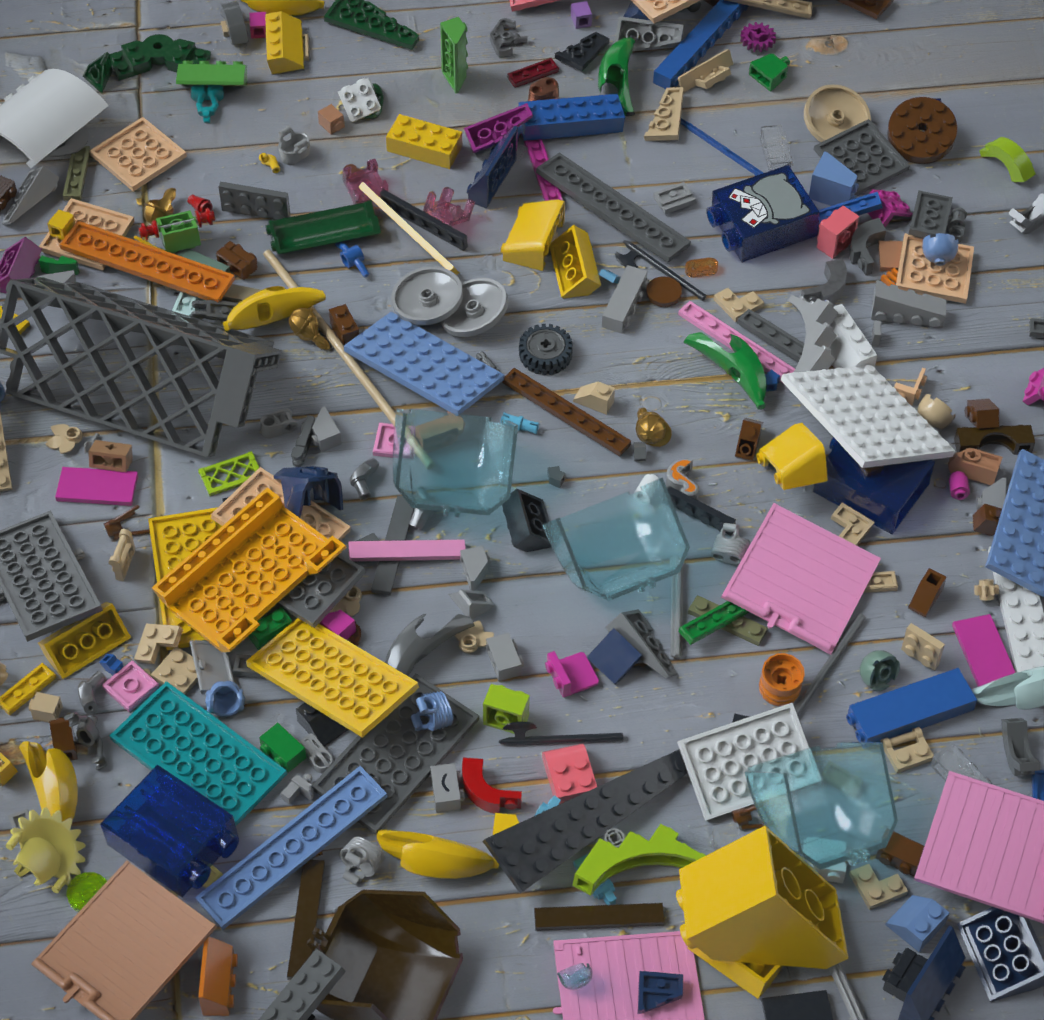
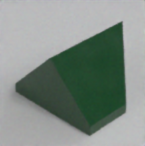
M106 52L90 63L82 76L101 94L113 72L110 54Z

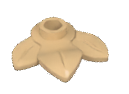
M66 424L53 425L51 430L55 436L46 442V446L50 449H59L60 454L68 453L74 449L75 444L82 440V431L77 427H69Z
M353 586L330 612L341 609L351 617L356 615L360 610L361 590Z
M480 620L474 622V627L455 635L459 641V648L465 653H472L478 647H485L486 639L494 637L493 632H484Z

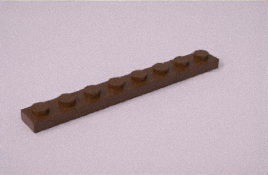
M513 368L504 377L503 384L619 457L631 446L630 439L516 368Z

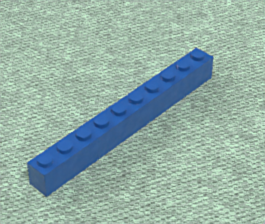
M720 0L654 70L653 83L664 89L677 86L679 84L678 77L696 66L698 60L705 56L706 51L714 46L718 38L720 39L727 29H730L732 23L739 19L741 13L746 11L749 5Z

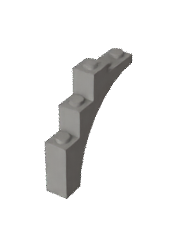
M791 295L788 301L801 312L806 329L803 352L794 372L827 370L835 360L830 354L832 351L829 349L837 337L832 331L833 327L830 326L838 315V312L834 309L835 305L829 300L822 301L817 299L815 302H809L802 296L798 298Z

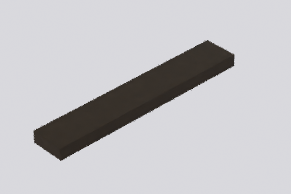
M310 859L302 866L287 980H291L313 953V950L307 946V942L309 939L315 940L312 932L317 927L325 860Z
M663 903L534 908L535 931L664 926Z

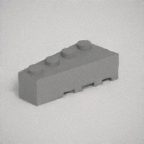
M876 280L871 320L943 328L946 317V299L925 293L919 295L911 289L904 291L898 289L897 285L891 284L887 286L883 285L882 281Z

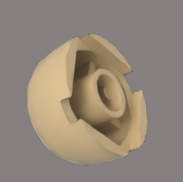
M926 394L921 400L917 412L932 427L939 428L940 430L946 428L954 420L955 414H950L952 409L937 397L933 400L930 398V394Z

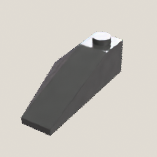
M639 609L620 613L605 627L608 633L615 628L643 655L640 660L663 677L669 678L677 674L668 656L660 651L659 646L661 643L658 639L653 638L650 633L653 629Z

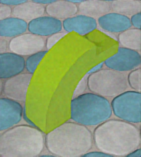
M999 137L985 144V147L979 150L981 157H996L1001 160L1007 167L1012 182H1025L1036 175L1033 165L1024 150L1008 138Z

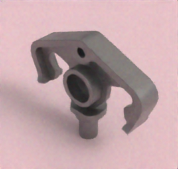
M500 19L490 33L491 44L496 55L499 57L513 55L512 47L501 49L502 45L510 46L513 41H515V45L519 42L528 43V36H520L518 32L514 35L509 31H504V26L515 29V20Z

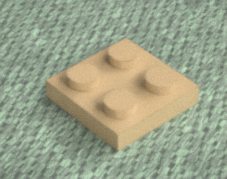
M910 623L906 628L901 650L908 656L920 661L925 667L935 671L939 666L945 644Z
M175 647L151 674V677L156 682L163 685L167 681L185 695L198 682L193 656L178 647Z

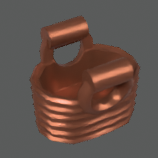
M545 77L531 84L528 101L559 99L557 80Z

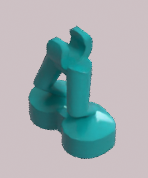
M194 85L191 87V98L197 102L196 108L198 114L203 116L204 123H210L211 116L215 115L219 107L218 101H221L224 97V88L221 85H208V88L205 85ZM211 100L212 106L203 107V101Z

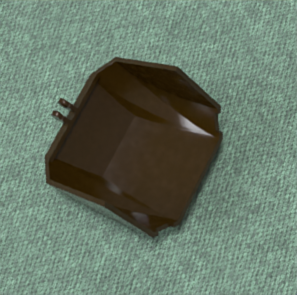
M363 889L337 908L326 933L319 928H314L312 933L317 939L322 940L320 944L313 939H309L307 942V946L311 950L315 951L318 949L346 970L344 975L316 1008L320 1013L332 1020H437L463 961V953H459L458 936L461 935L460 928L426 892Z

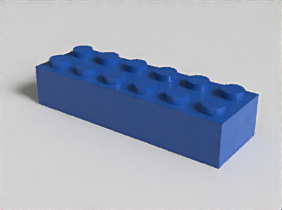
M618 94L525 101L518 104L519 107L527 103L533 114L531 119L520 126L524 141L623 132L625 115Z

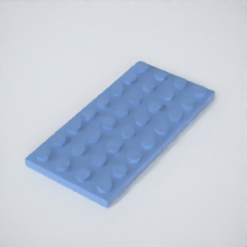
M393 312L388 313L344 345V352L456 416H459L504 381V374L424 329L411 324V322L402 320Z
M1022 449L1017 457L985 567L1044 597V459Z

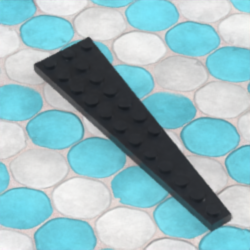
M678 749L496 833L482 842L521 894L603 835L607 830L614 827L686 775L688 771L681 751Z

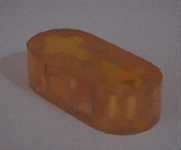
M715 258L694 259L687 261L685 264V274L688 277L710 276L718 271V261Z

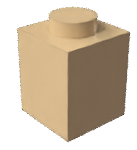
M36 692L34 699H31L29 703V711H31L33 719L48 723L51 720L58 719L63 708L60 696Z

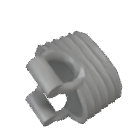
M290 125L278 132L280 140L278 148L283 163L294 165L309 155L310 138L306 134L294 132ZM290 133L289 138L284 140L283 137Z
M723 524V528L720 534L716 536L711 555L714 559L727 564H740L750 546V540L738 536V524ZM725 532H734L732 538L727 539L725 538Z
M353 837L340 852L341 860L347 866L343 878L357 886L365 877L374 876L385 859L384 852L380 847L367 839ZM357 867L362 873L360 876H357L350 872V870Z

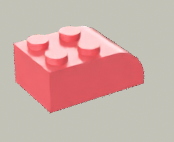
M584 744L542 752V759L553 796L555 795L561 799L559 804L597 787Z

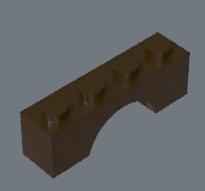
M1001 425L990 428L962 427L957 428L954 437L957 453L968 448L979 450L987 444H1000L1008 448L1013 455H1018L1022 449L1032 453L1035 446L1031 425Z

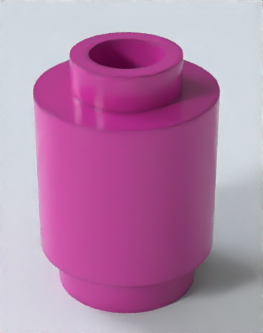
M962 471L953 472L949 478L951 496L954 499L963 500L970 494L968 477Z

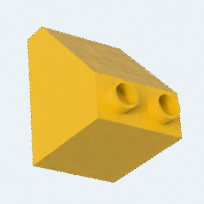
M763 826L679 869L681 889L676 891V898L679 906L684 911L685 923L680 926V933L683 941L689 948L694 949L697 947L712 960L828 969L849 959L836 889L767 826Z

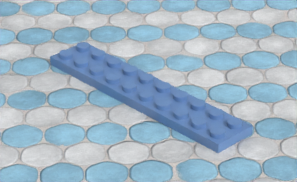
M359 766L195 897L196 901L216 924L224 930L388 797L387 793Z

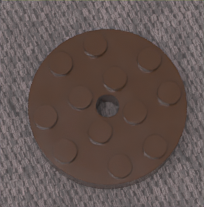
M929 97L911 98L898 105L891 114L887 130L888 141L906 161L916 164L933 163L942 159L951 151L957 135V121L949 107L939 100Z

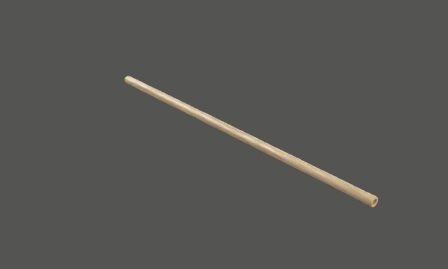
M266 250L263 253L264 257L288 288L298 287L272 251ZM312 306L318 320L319 329L425 468L431 470L435 466L433 461L354 358L344 352V345L315 307Z

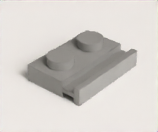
M685 182L653 193V198L659 207L663 209L664 214L696 203V198L692 196Z

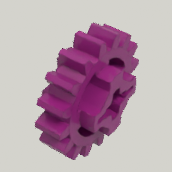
M755 22L754 25L749 23L748 27L744 26L743 30H741L740 42H743V47L747 46V50L752 48L753 52L756 50L762 52V49L768 51V48H773V44L776 42V32H774V28L769 29V24L764 26L763 22L760 24Z

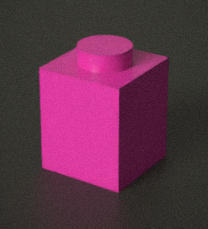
M266 12L249 13L251 39L266 38Z

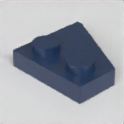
M639 971L637 1014H642L682 999L683 974Z

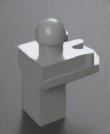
M305 774L303 778L296 775L292 778L290 784L281 792L282 800L291 804L299 794L308 800H312L314 797L312 792L314 789L311 784L312 775Z

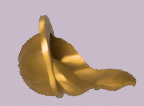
M175 188L167 189L162 199L149 200L144 203V217L149 224H152L154 220L156 221V218L174 213L171 203L176 198Z
M298 308L294 310L289 317V325L294 335L302 340L315 342L321 349L329 350L330 345L328 341L318 332V320L313 312V308Z
M644 407L639 408L635 428L637 437L642 442L651 446L661 447L666 445L672 436V429L658 413L647 412V409Z

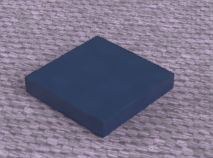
M613 628L587 658L616 685L643 655Z

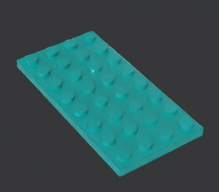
M167 681L109 735L111 741L229 831H232L287 775L286 769Z

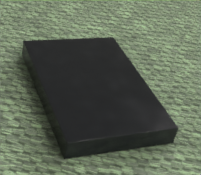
M827 990L765 997L761 1000L765 1020H833Z

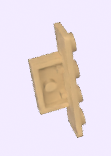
M724 50L679 76V86L683 87L684 92L695 86L709 89L715 83L725 80L727 76L731 75L730 68L728 67L733 65L730 50Z

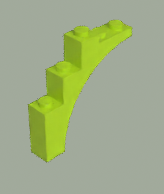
M660 823L649 841L632 831L628 833L619 848L599 838L576 871L572 886L591 896L603 882L626 869L645 865H666L683 868L706 855L690 848L685 843L677 841L679 833Z

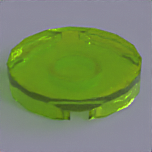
M85 872L77 875L70 881L67 887L66 896L69 905L79 912L102 888L107 880L95 872Z

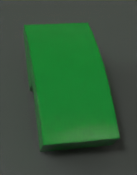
M42 255L39 259L41 272L53 274L74 270L75 275L80 273L78 262L73 258L61 256L59 260H55L54 258Z

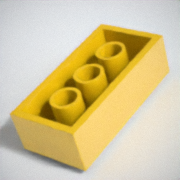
M401 114L398 115L386 136L388 152L447 169L451 168L463 146L461 131Z

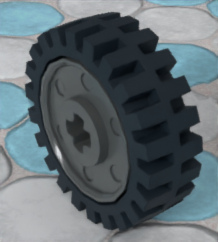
M542 324V327L534 325V329L530 327L528 332L525 331L523 336L521 335L519 341L520 361L525 368L528 367L529 371L535 370V374L542 372V375H546V372H549V375H553L554 371L559 373L561 369H566V365L568 366L570 360H572V338H570L569 333L566 334V330H560L559 326L553 328V324H549V327H546V324Z

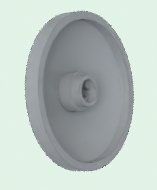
M423 267L411 271L397 282L392 291L391 301L395 313L402 320L409 321L414 325H430L447 319L459 308L463 300V288L460 279L452 271L442 267Z
M476 278L461 283L463 300L459 308L450 317L440 322L445 331L458 337L475 336L491 329L503 318L508 308V296L504 287L496 280L489 278Z

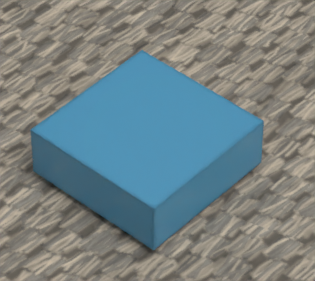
M601 269L599 273L600 276L615 284H618L621 279L620 276L606 269Z

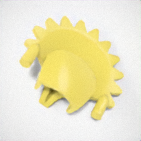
M46 807L42 809L40 816L35 810H30L29 820L24 817L18 819L21 829H11L10 832L13 836L5 845L7 849L13 850L18 842L20 844L21 850L13 862V865L18 864L14 872L21 877L31 871L36 877L34 882L36 886L47 882L54 876L58 880L51 889L53 892L59 893L65 884L67 886L72 884L70 874L75 876L81 874L76 865L77 863L85 862V857L78 853V851L85 848L86 845L83 842L76 841L81 834V830H70L72 818L62 822L60 810L56 811L52 816Z

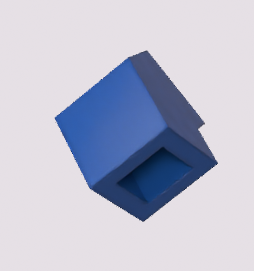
M771 369L765 374L767 380L766 392L776 391L780 380V375Z
M106 654L99 662L111 675L116 674L123 668V662L118 660L114 654Z

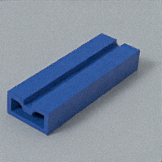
M956 668L849 705L846 718L849 725L857 729L855 731L857 740L862 742L864 748L880 744L882 739H891L911 732L914 728L920 727L922 729L974 711L977 698L960 669Z

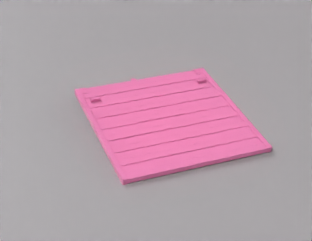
M773 503L721 598L768 621V628H772L775 625L831 655L881 558Z
M949 771L914 880L1044 924V801Z
M680 931L553 941L561 1007H555L553 1013L555 1015L562 1014L563 1020H705L694 953L687 949L688 946L683 941ZM639 971L683 974L682 999L645 1013L637 1014Z

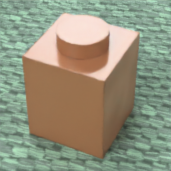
M332 104L318 111L319 124L330 134L344 128V115Z

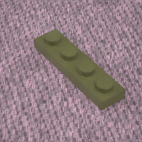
M85 146L80 151L71 154L63 192L64 201H69L71 198L79 201L82 199L90 158V146Z
M697 595L688 609V614L697 618L719 605ZM743 616L721 629L759 646L767 633L768 627Z

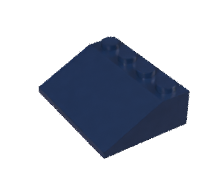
M514 126L495 147H492L489 158L484 160L481 171L476 173L473 184H469L467 188L469 202L486 209L517 160V126Z
M991 907L957 923L990 1002L1044 986V951L1028 918Z
M948 926L907 992L898 1020H935L932 1016L935 1011H941L945 1000H943L944 996L952 993L956 985L953 981L956 977L960 979L966 969L963 966L966 957L952 926Z

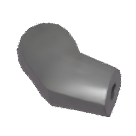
M374 458L363 462L350 476V484L356 488L360 500H366L371 496L366 480L379 467V462Z
M423 488L416 490L418 495L414 492V497L419 504L415 508L409 522L411 526L420 530L427 520L433 516L437 508L435 499L429 498Z
M97 671L90 679L81 681L78 685L80 703L84 711L89 715L98 711L94 690L107 680L101 671Z

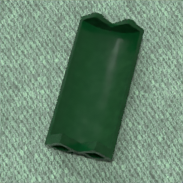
M372 200L273 221L270 220L268 225H265L267 236L271 235L272 241H270L272 252L276 251L277 254L381 233L378 216H375Z

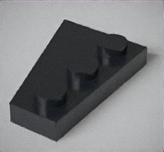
M594 32L581 39L580 43L568 46L567 50L556 52L555 59L583 71L609 44L610 38Z

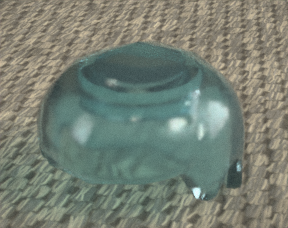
M580 963L558 972L557 975L561 984L566 989L579 990L591 981L593 971L589 963H587V967L584 963Z

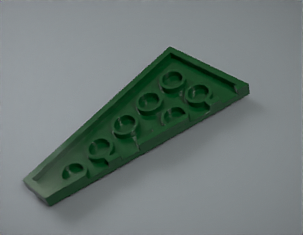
M335 0L324 15V22L413 50L419 41V34L405 25H400L395 18L388 17L386 12L369 1Z

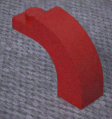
M463 757V787L468 798L477 807L493 814L500 813V807H505L509 810L521 809L522 791L499 790L491 787L483 778L484 759Z

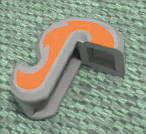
M683 458L674 461L667 469V487L671 486L698 500L699 486L687 477L692 471L693 460Z

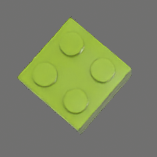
M491 684L483 702V725L502 730L505 725L512 722H527L529 718L530 695L523 691L508 689L503 685ZM503 730L515 734L513 731Z

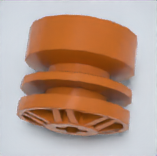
M777 653L770 656L764 662L759 681V691L763 699L776 706L794 703L799 697L805 676L804 667L800 660L787 653Z

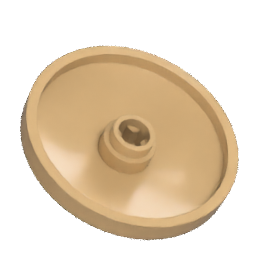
M825 85L816 89L809 96L804 107L805 124L810 133L820 142L868 119L871 121L869 108L863 98L854 90L842 85Z

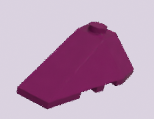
M526 103L465 127L464 131L472 152L476 153L491 147L501 140L514 126L519 127L531 119L533 114L528 104Z

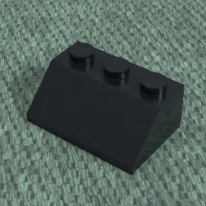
M515 489L501 500L513 547L525 552H531L556 546L543 499Z
M303 703L296 708L298 723L308 734L312 733L323 747L349 730L307 703Z

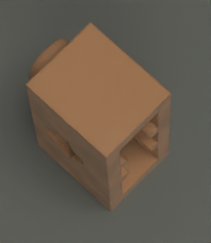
M95 440L89 450V467L127 472L133 461L132 445Z

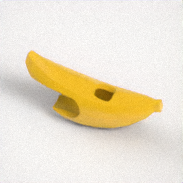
M241 0L257 12L269 14L282 11L291 16L304 15L318 9H324L325 3L324 0Z
M282 286L268 287L240 301L229 313L227 321L223 322V327L225 331L231 329L247 330L271 324L290 317L292 312L298 308L308 309L324 301L326 295L322 290L310 287L285 289Z
M23 741L19 746V750L22 752L29 769L41 810L45 807L48 808L51 816L60 810L62 822L69 818L73 820L77 806L78 787L72 762L60 749H48L46 754L40 744Z
M381 829L377 833V841L380 847L392 856L401 859L400 865L405 870L419 876L442 879L467 878L485 873L492 868L498 869L499 867L495 858L488 853L456 841L408 831Z

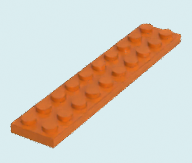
M78 220L60 243L61 250L204 300H214L217 303L222 300L235 280V276L231 273Z

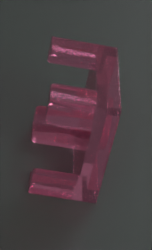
M375 158L368 160L367 168L351 173V166L343 168L342 180L354 204L371 200L359 188L362 182L378 197H380V192L383 189L388 191L389 186L386 180L382 182L378 174V163Z
M445 187L442 190L439 201H435L436 194L434 191L428 193L423 211L449 226H454L470 220L475 201L467 199L465 208L462 210L461 206L451 203L454 190Z

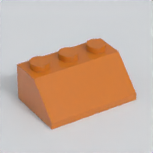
M210 936L203 944L198 998L203 1016H229L230 1008H234V994H231L232 987H236V974H233V969L238 966V954H234L232 945Z

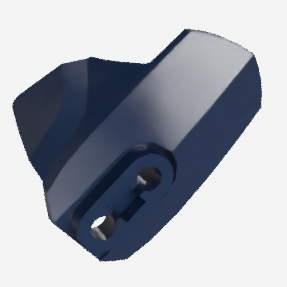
M318 466L282 468L274 475V479L281 480L285 508L301 518L303 506L311 505L310 492L312 488L314 500L327 502L336 509L343 510L341 482L338 474L328 471V468Z

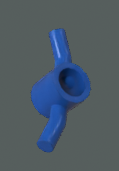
M341 241L336 242V247L342 250L340 257L343 264L347 268L355 265L364 278L367 277L370 273L362 263L364 261V254L358 245L349 248Z

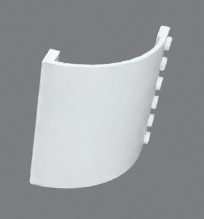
M48 69L39 76L35 74L28 80L29 83L26 86L24 84L20 85L16 89V94L10 93L4 98L5 102L2 105L0 104V135L12 142L30 159L26 163L30 169L109 106L89 85L66 71Z

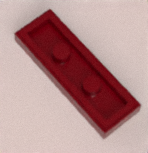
M552 58L507 73V78L514 88L558 73L559 67Z

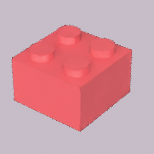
M845 206L834 210L831 216L822 220L819 225L817 249L832 259L835 258L851 244L853 233L858 227L859 216Z

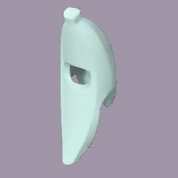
M1044 666L1017 672L971 690L977 698V702L984 705L1009 706L1016 704L1018 709H1036L1044 706Z

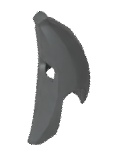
M422 614L410 622L397 636L387 653L385 663L409 676L414 669V665L452 636L474 627L473 620L469 616L457 614L432 638L424 639L416 633L417 628L424 621L426 615Z

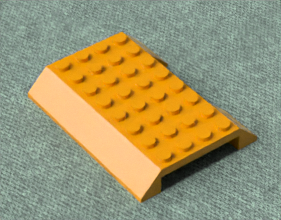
M267 487L152 587V590L173 614L219 651L230 652L260 626L257 621L308 575L319 573L347 547L333 535L327 539L283 506L280 496Z

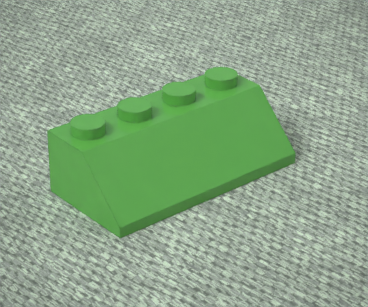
M459 17L440 22L442 74L455 93H459L467 77L468 69L466 57H468L466 32L468 30L465 22H462Z
M183 61V64H178L176 84L247 85V65H243V61H233V65H226V61H216V64H210V61H199V64H193V61Z

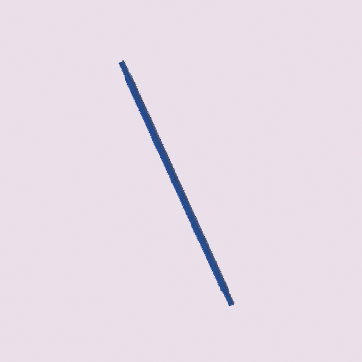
M681 118L680 124L685 126L686 129L760 179L768 176L696 126ZM802 199L803 204L810 208V213L818 210Z

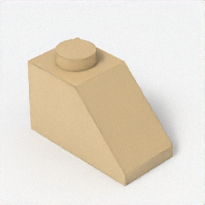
M601 382L581 386L573 402L607 415L614 403L615 388Z

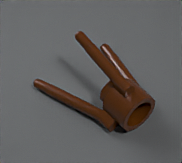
M139 505L103 523L109 538L112 536L115 537V540L120 538L119 533L123 529L120 522L135 515V510L139 509ZM150 529L132 531L131 533L132 536L148 534Z
M774 797L733 810L732 817L735 826H741L742 830L759 829L763 826H767L769 829H778L779 825L749 824V821H752L750 812L769 805L770 800H773Z

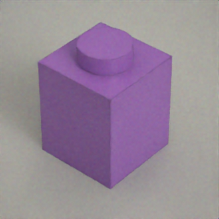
M587 1L571 4V18L576 29L592 26V13Z

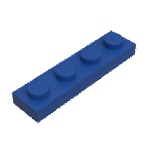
M877 191L811 212L810 214L815 229H818L822 220L830 217L834 210H838L842 206H845L858 216L882 209L883 206Z

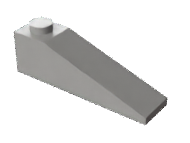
M619 16L615 42L634 35L637 40L632 51L679 43L682 40L684 25L664 22L654 24L650 20Z
M44 165L30 170L19 187L22 191L14 197L16 203L9 208L2 224L5 226L13 223L49 193L54 192L58 187L57 182L60 178Z

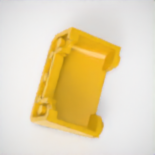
M565 201L529 202L519 206L518 217L506 243H503L501 246L503 261L540 271L544 270L546 265L544 256L549 253V245L557 227H563L565 222Z
M803 423L792 425L760 448L759 453L756 455L758 464L767 467L771 463L775 467L777 472L774 473L775 482L783 490L828 481L824 446Z

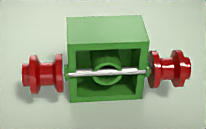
M206 208L203 213H199L198 210L194 211V217L191 211L156 218V221H152V224L148 226L141 223V227L138 228L139 234L145 241L149 239V236L154 235L156 238L160 236L165 251L170 253H176L187 248L193 249L201 245L198 228H202L203 223L213 225L215 215L213 210L210 211L209 208Z

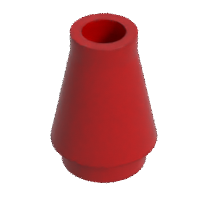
M193 194L188 197V204L195 210H198L199 213L205 212L206 208L212 211L213 206L209 199Z

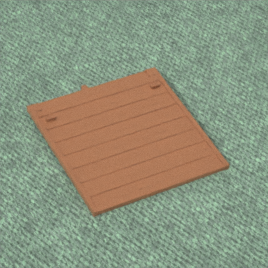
M126 860L31 965L67 993L63 997L64 1003H68L74 998L100 1020H135L213 933L217 926Z

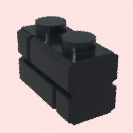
M905 948L903 953L898 952L892 962L895 965L892 970L887 969L882 978L885 982L883 990L904 1002L907 992L928 959L917 955L916 952L909 948Z

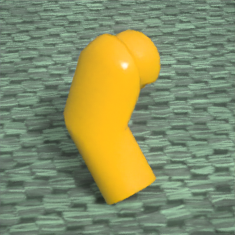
M266 153L259 155L261 163L270 166L273 173L280 172L281 169L275 156Z

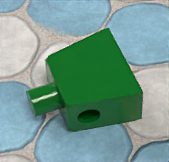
M772 53L750 62L749 75L771 92L786 79L790 60L786 56L780 59Z

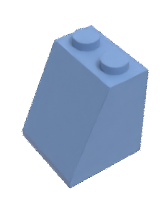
M824 152L812 174L809 199L830 206L855 199L857 196L854 194H856L859 186L857 183L858 176L828 152Z

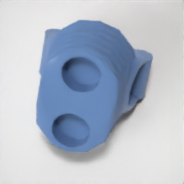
M441 691L422 693L416 699L420 711L410 717L416 731L426 729L434 731L453 724L452 709L445 693ZM420 716H427L429 722L423 725Z

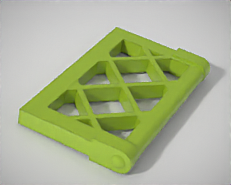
M250 451L246 454L200 468L198 473L210 497L241 486L250 477H246L249 470L256 472L259 466L254 453ZM246 459L250 461L248 465L240 463V461ZM234 464L230 471L222 468ZM236 466L246 468L243 475L234 473ZM216 470L212 477L207 476L206 473ZM219 472L228 474L225 481L216 479ZM231 476L239 478L238 480L228 483ZM213 482L221 484L214 488L211 486Z

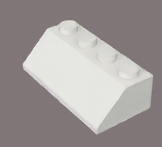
M843 304L834 306L838 315L830 326L833 327L832 331L837 337L829 347L832 351L830 354L835 358L832 363L834 369L852 366L865 367L866 365L875 367L877 354Z

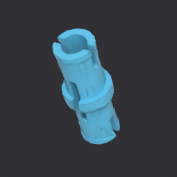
M504 412L501 417V424L512 426L519 431L524 430L537 434L539 429L538 422L524 419L523 416L517 417Z

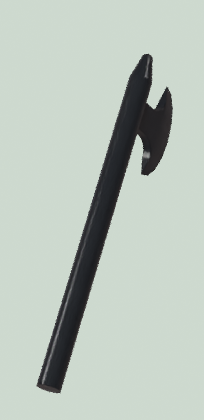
M623 241L626 247L631 250L629 253L623 255L616 252V259L621 265L638 268L633 261L639 256L666 276L675 279L683 288L700 300H705L706 294L632 242Z
M519 721L509 723L502 729L513 731L515 737L504 738L498 742L504 745L623 741V733L525 737L526 731L536 729L537 727L533 723Z

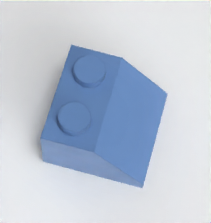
M912 895L885 925L920 952L946 924L949 912L933 899Z

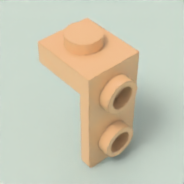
M922 368L914 388L895 383L894 388L911 406H913L915 399L919 400L922 392L920 387L925 386L927 376H925L926 368Z

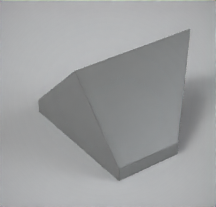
M460 589L457 593L448 594L463 614L469 616L472 620L495 606L483 591Z

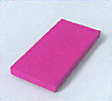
M62 467L55 498L56 501L132 506L138 472Z
M991 614L958 620L952 623L977 687L1016 673Z

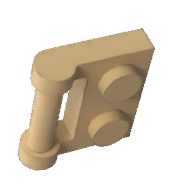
M121 529L117 547L108 562L112 566L116 580L124 581L135 553L133 536L131 531L127 529Z
M920 727L914 728L911 732L881 740V745L896 773L934 761L935 756L923 737ZM913 739L917 742L895 751L892 748Z

